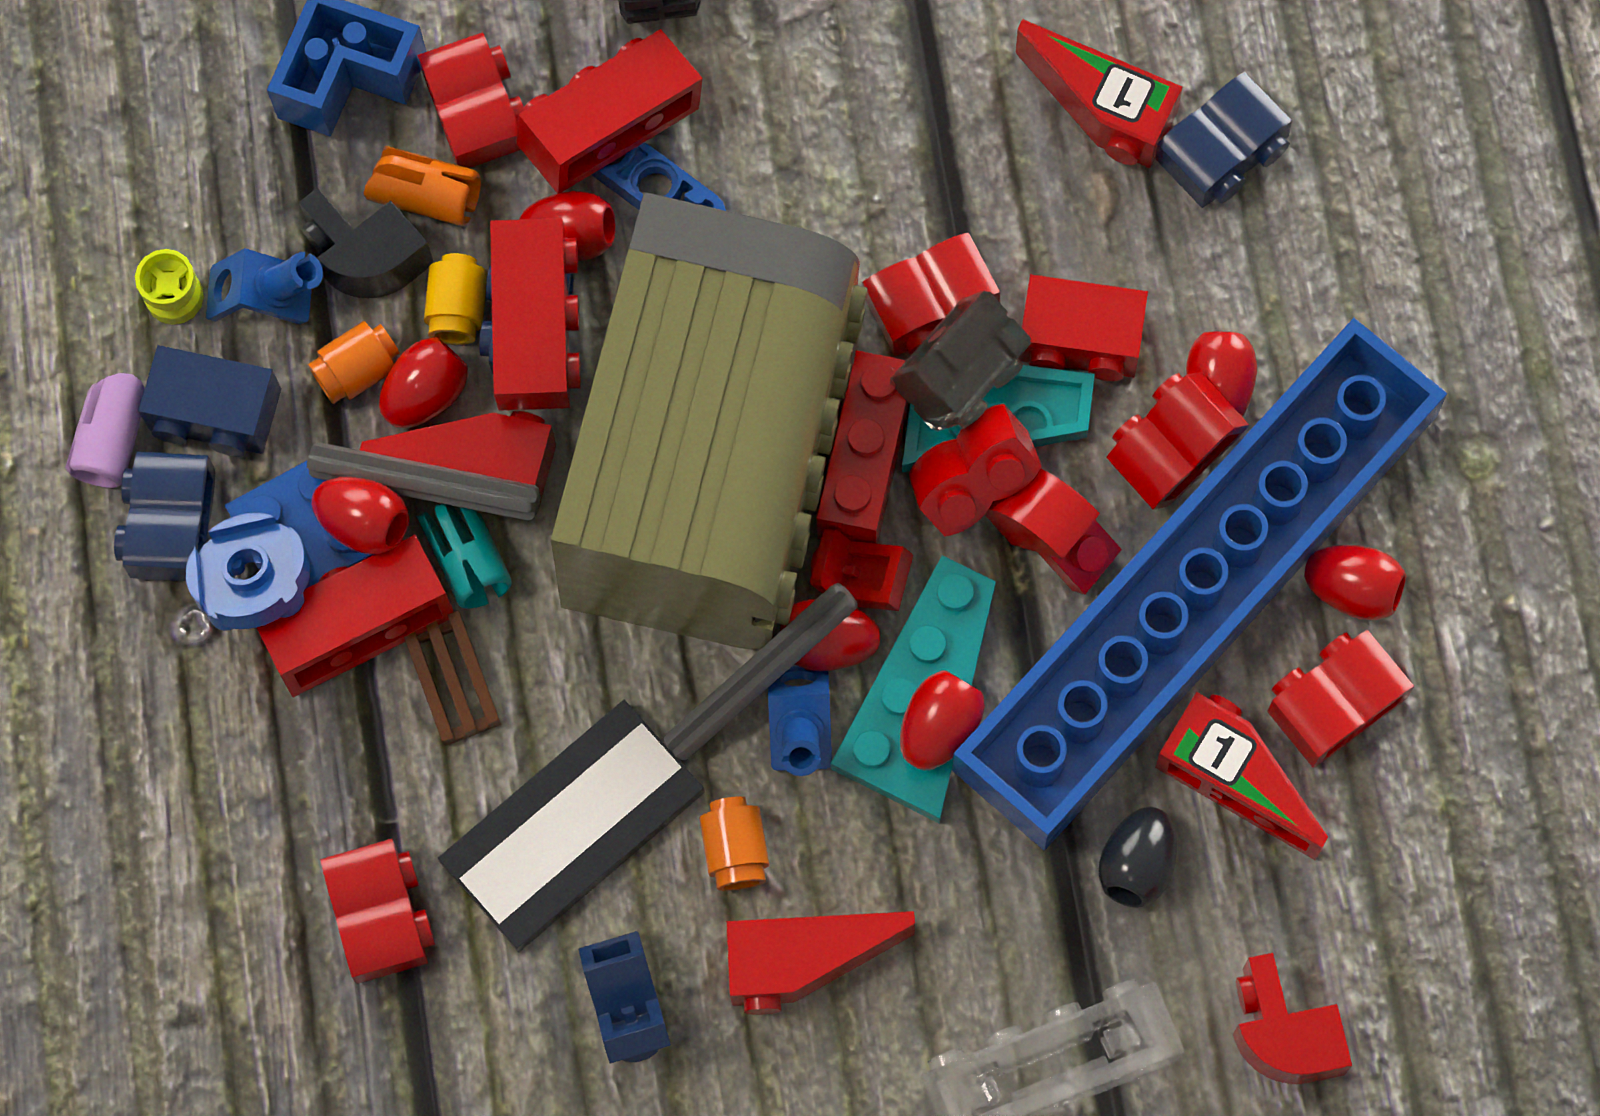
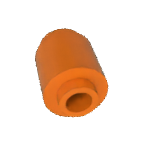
M362 321L316 351L318 358L307 364L326 396L335 404L344 397L349 401L387 377L394 365L392 358L399 355L400 352L381 324L371 329L365 321Z
M742 796L712 801L709 804L710 812L701 815L699 820L708 875L715 877L717 890H741L765 883L764 869L769 867L770 864L760 807L747 805L746 798Z

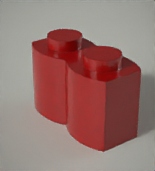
M482 32L417 55L422 74L456 165L471 168L521 150L517 145L518 114L524 106L519 95L509 99L502 81L510 79L511 74L500 45L489 48Z
M969 232L942 241L916 257L888 266L862 282V287L868 288L866 302L894 356L906 352L910 356H917V353H926L941 342L940 336L945 332L962 327L963 331L975 330L988 323L995 315L993 311L1000 307V291Z
M1202 372L1187 374L1184 377L1180 373L1172 375L1153 393L1152 398L1157 403L1146 417L1142 418L1139 414L1131 417L1112 436V439L1117 444L1106 458L1153 510L1168 507L1177 500L1203 474L1207 467L1220 457L1249 426L1246 420Z
M998 404L972 417L960 430L956 439L937 444L922 454L910 469L909 477L919 509L946 537L960 533L977 523L989 510L993 501L1008 498L1025 488L1039 472L1041 463L1028 430L1005 404Z
M1368 630L1355 638H1352L1348 632L1341 634L1319 653V656L1324 661L1306 674L1298 667L1284 676L1271 689L1276 697L1272 700L1267 712L1312 768L1327 760L1361 732L1395 709L1408 698L1414 688L1411 681Z
M388 839L320 859L349 970L356 984L428 964L424 948L435 945V940L426 909L414 912L408 889L418 887L419 882L410 851L398 854L393 839Z

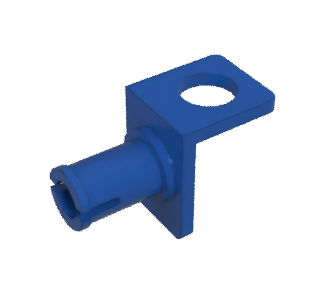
M244 248L212 265L209 277L206 319L218 321L245 308L301 325L309 320L311 289L317 287L322 280V266L314 255L308 254L305 257V252H299L288 260H282ZM231 273V287L228 295L222 301V287L228 274Z
M792 666L768 687L771 767L776 771L786 770L796 776H806L817 769L831 767L829 672L812 671ZM794 679L813 681V683L803 686L784 684V682Z

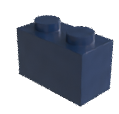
M157 345L138 412L148 429L152 431V435L162 441L178 445L186 444L188 439L207 442L214 451L234 457L244 456L245 451L263 454L281 393V387L273 369Z

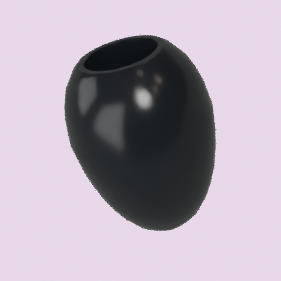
M1156 807L1140 808L1127 816L1107 840L1101 853L1098 874L1103 891L1115 902L1128 907H1145L1156 901L1171 881L1176 863L1177 837L1173 822L1166 812Z

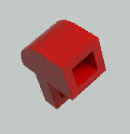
M1040 469L1035 478L1018 493L1002 500L993 501L985 514L1011 545L1037 552L1072 591L1084 595L1122 551L1119 545L1095 520L1100 513L1072 487L1043 469Z
M1268 953L1249 957L1243 967L1244 976L1236 978L1237 993L1244 1015L1253 1013L1255 1021L1238 1024L1233 1033L1235 1043L1243 1058L1260 1074L1282 1083L1304 1084L1344 1076L1352 1067V1062L1338 1005L1334 1004L1288 1014L1274 954Z

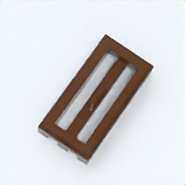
M459 610L448 614L449 620L440 625L437 621L427 625V631L418 636L413 632L404 637L439 735L445 746L502 725ZM451 632L455 634L485 715L476 720L473 719L443 635ZM431 640L462 724L451 729L421 647V643Z

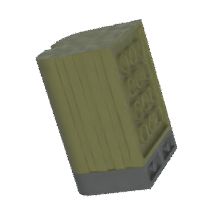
M644 192L551 537L561 608L743 649L763 648L773 639L776 624L788 625L796 593L794 587L797 573L790 572V567L802 569L810 537L808 531L812 516L805 514L804 511L807 509L816 512L826 460V457L818 455L819 453L830 455L838 423L836 418L840 400L832 398L844 399L852 366L850 364L854 347L852 343H858L865 315L864 305L868 288L857 286L860 261L852 250L830 237L807 229Z

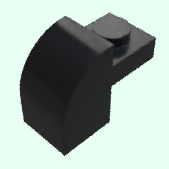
M318 188L299 202L307 222L301 229L314 248L322 254L317 259L322 266L324 278L331 286L344 294L357 298L388 296L407 286L434 263L428 242L392 201H389L355 229L350 226Z

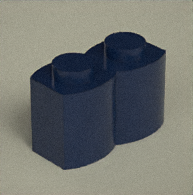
M1243 72L1224 85L1201 108L1188 115L1172 128L1157 143L1155 159L1201 208L1207 206L1215 199L1222 204L1232 198L1245 184L1246 178L1243 176L1245 172L1259 163L1263 167H1268L1282 156L1290 145L1287 138L1289 137L1292 120Z
M137 452L133 469L126 468L124 470L121 486L122 501L124 504H130L126 525L117 526L114 539V554L117 561H123V567L130 578L186 581V566L189 556L195 547L200 552L203 545L208 542L215 489V468L208 455Z

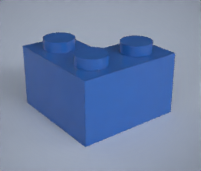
M307 0L267 88V93L277 119L331 137L352 87L406 105L421 72L417 55L427 52L420 26L345 0Z

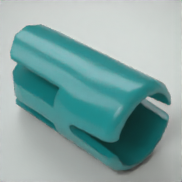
M440 503L435 506V512L452 551H450L439 526L427 512L416 517L457 604L465 609L479 608L489 604L484 588L488 585L493 587L499 598L502 597L510 589L512 579L480 511L460 507L475 538L473 541L466 525L452 505Z

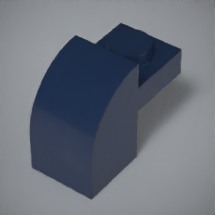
M635 931L578 948L609 1064L621 1060L630 1063L640 1062L654 1056L659 1049L671 1046L639 932Z

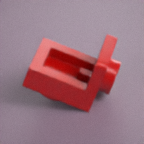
M824 529L819 548L815 550L812 556L810 583L822 594L834 584H841L853 595L858 604L857 607L899 611L914 555L904 546L850 541L836 529Z

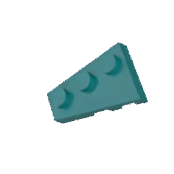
M917 353L902 472L910 471L918 458L930 448L942 442L956 439L963 426L976 414L998 404H1005L1028 430L1034 447L1087 438L1095 374Z

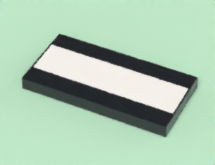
M624 699L441 854L438 860L519 953L702 796L705 790Z

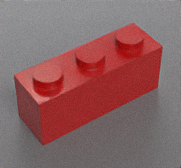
M662 29L644 39L634 38L623 45L616 56L601 65L585 67L572 77L569 84L549 96L541 94L530 100L518 114L517 145L557 194L562 193L697 111L700 105L703 78Z
M563 218L490 221L494 397L498 410L571 408L570 389H581L580 353H569V331L580 330L578 295H568L567 274H578L577 238H566Z
M856 350L817 514L818 540H821L824 529H836L850 541L878 544L910 407L915 362Z
M416 535L402 540L391 551L373 554L371 557L351 567L343 566L328 571L319 579L318 583L304 590V604L297 613L290 617H280L269 624L257 627L282 680L294 698L404 643V637L415 632L418 636L427 631V625L435 621L439 625L448 621V614L454 611Z

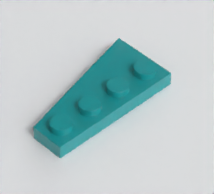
M943 555L941 556L831 762V770L940 824L952 773L953 758L933 770L923 771L910 765L903 758L900 750L901 725L913 693L930 675L946 670L972 686L996 581Z

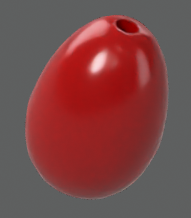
M569 191L542 198L526 208L519 217V220L563 218L566 238H577L578 261L589 260L602 255L611 247L615 239L616 222L612 207L600 196L588 192Z
M1223 331L1202 333L1192 344L1189 351L1186 375L1202 372L1243 417L1251 402L1256 385L1258 371L1254 348L1248 338L1240 333Z
M427 338L416 342L400 355L384 381L379 398L381 415L389 424L396 428H410L428 422L445 411L459 397L468 378L467 364L439 338Z
M337 477L321 483L312 495V510L317 521L334 539L351 550L365 554H382L391 551L402 541L407 531L409 514L404 501L397 493L382 483L358 477Z
M1335 545L1319 549L1310 555L1305 565L1304 578L1312 592L1335 610L1356 619L1381 620L1395 613L1404 591L1406 573L1397 560L1376 548L1359 545Z
M816 599L795 603L792 607L789 623ZM856 608L794 665L812 671H833L858 665L872 657L878 650L880 629L871 617ZM780 625V631H782L786 626Z
M941 670L925 679L913 693L901 725L900 750L907 763L917 769L926 771L933 770L951 760L955 751L977 729L982 721L985 708L983 693L946 670Z

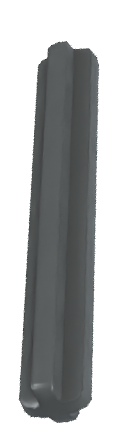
M320 442L313 444L307 460L309 475L313 478L323 480L337 477L364 478L382 483L398 495L528 521L536 517L540 507L541 495L539 488L532 484Z
M839 583L829 587L672 728L663 739L667 748L681 761L690 758L847 618L858 605L853 595Z

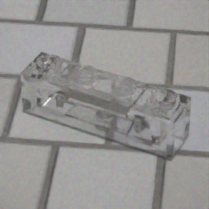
M1131 979L1102 992L1104 1001L1081 1010L1079 1002H1073L1045 1014L1044 1019L1047 1024L1023 1033L1021 1025H1015L990 1035L986 1038L988 1047L965 1056L963 1049L957 1048L932 1058L927 1062L930 1070L921 1074L920 1085L933 1116H972L971 1112L986 1106L992 1107L999 1104L998 1098L1001 1097L993 1075L983 1078L980 1083L966 1088L964 1082L994 1070L997 1077L1090 1041L1095 1030L1123 1020L1125 1025L1103 1031L1104 1037L1100 1039L1109 1059L1119 1056L1122 1052L1137 1046L1140 1049L1139 1052L1108 1063L1106 1056H1102L1010 1093L1011 1098L1008 1104L978 1115L1044 1116L1177 1063L1181 1060L1185 1050L1156 982L1154 981L1139 987L1137 980Z

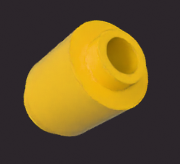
M450 253L443 255L442 261L434 262L429 266L424 323L429 326V338L436 337L445 344L465 345L475 342L476 331L481 329L484 318L488 276L487 270L477 265L476 258L466 254Z

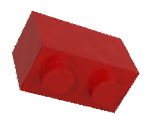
M1030 274L1018 361L1028 362L1029 366L1059 370L1070 368L1088 371V373L1095 374V379L1103 381H1119L1123 379V376L1135 378L1148 291Z

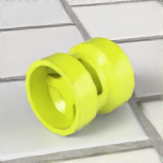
M157 250L145 256L137 266L135 273L136 288L154 318L165 324L176 325L185 323L196 316L202 307L204 294L202 285L186 256L175 250ZM164 295H165V296H171V295H173L174 297H172V298H166V297H164Z

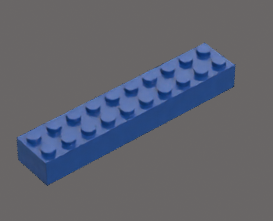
M1353 318L955 751L952 771L1045 851L1304 565L1310 555L1323 544L1437 418L1447 392L1357 319Z

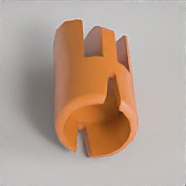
M385 146L380 160L377 161L373 169L372 176L365 185L363 194L367 200L386 205L389 201H392L400 210L458 226H465L471 218L464 216L465 211L474 212L481 189L480 174L473 169Z

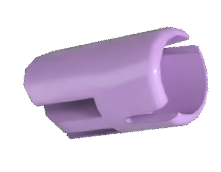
M118 373L108 376L93 384L87 392L65 467L72 477L91 485L106 488H115L122 485L123 473L128 468L142 418L138 410L145 388L142 381L134 375Z

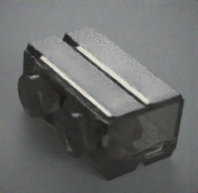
M983 290L962 298L890 378V384L895 387L907 403L915 406V412L933 430L940 431L956 425L963 429L974 423L988 408V403L983 399L993 386L1000 388L1007 384L1023 367V363L1018 358L1031 344V338L1015 319L1007 316L1008 311L991 292Z

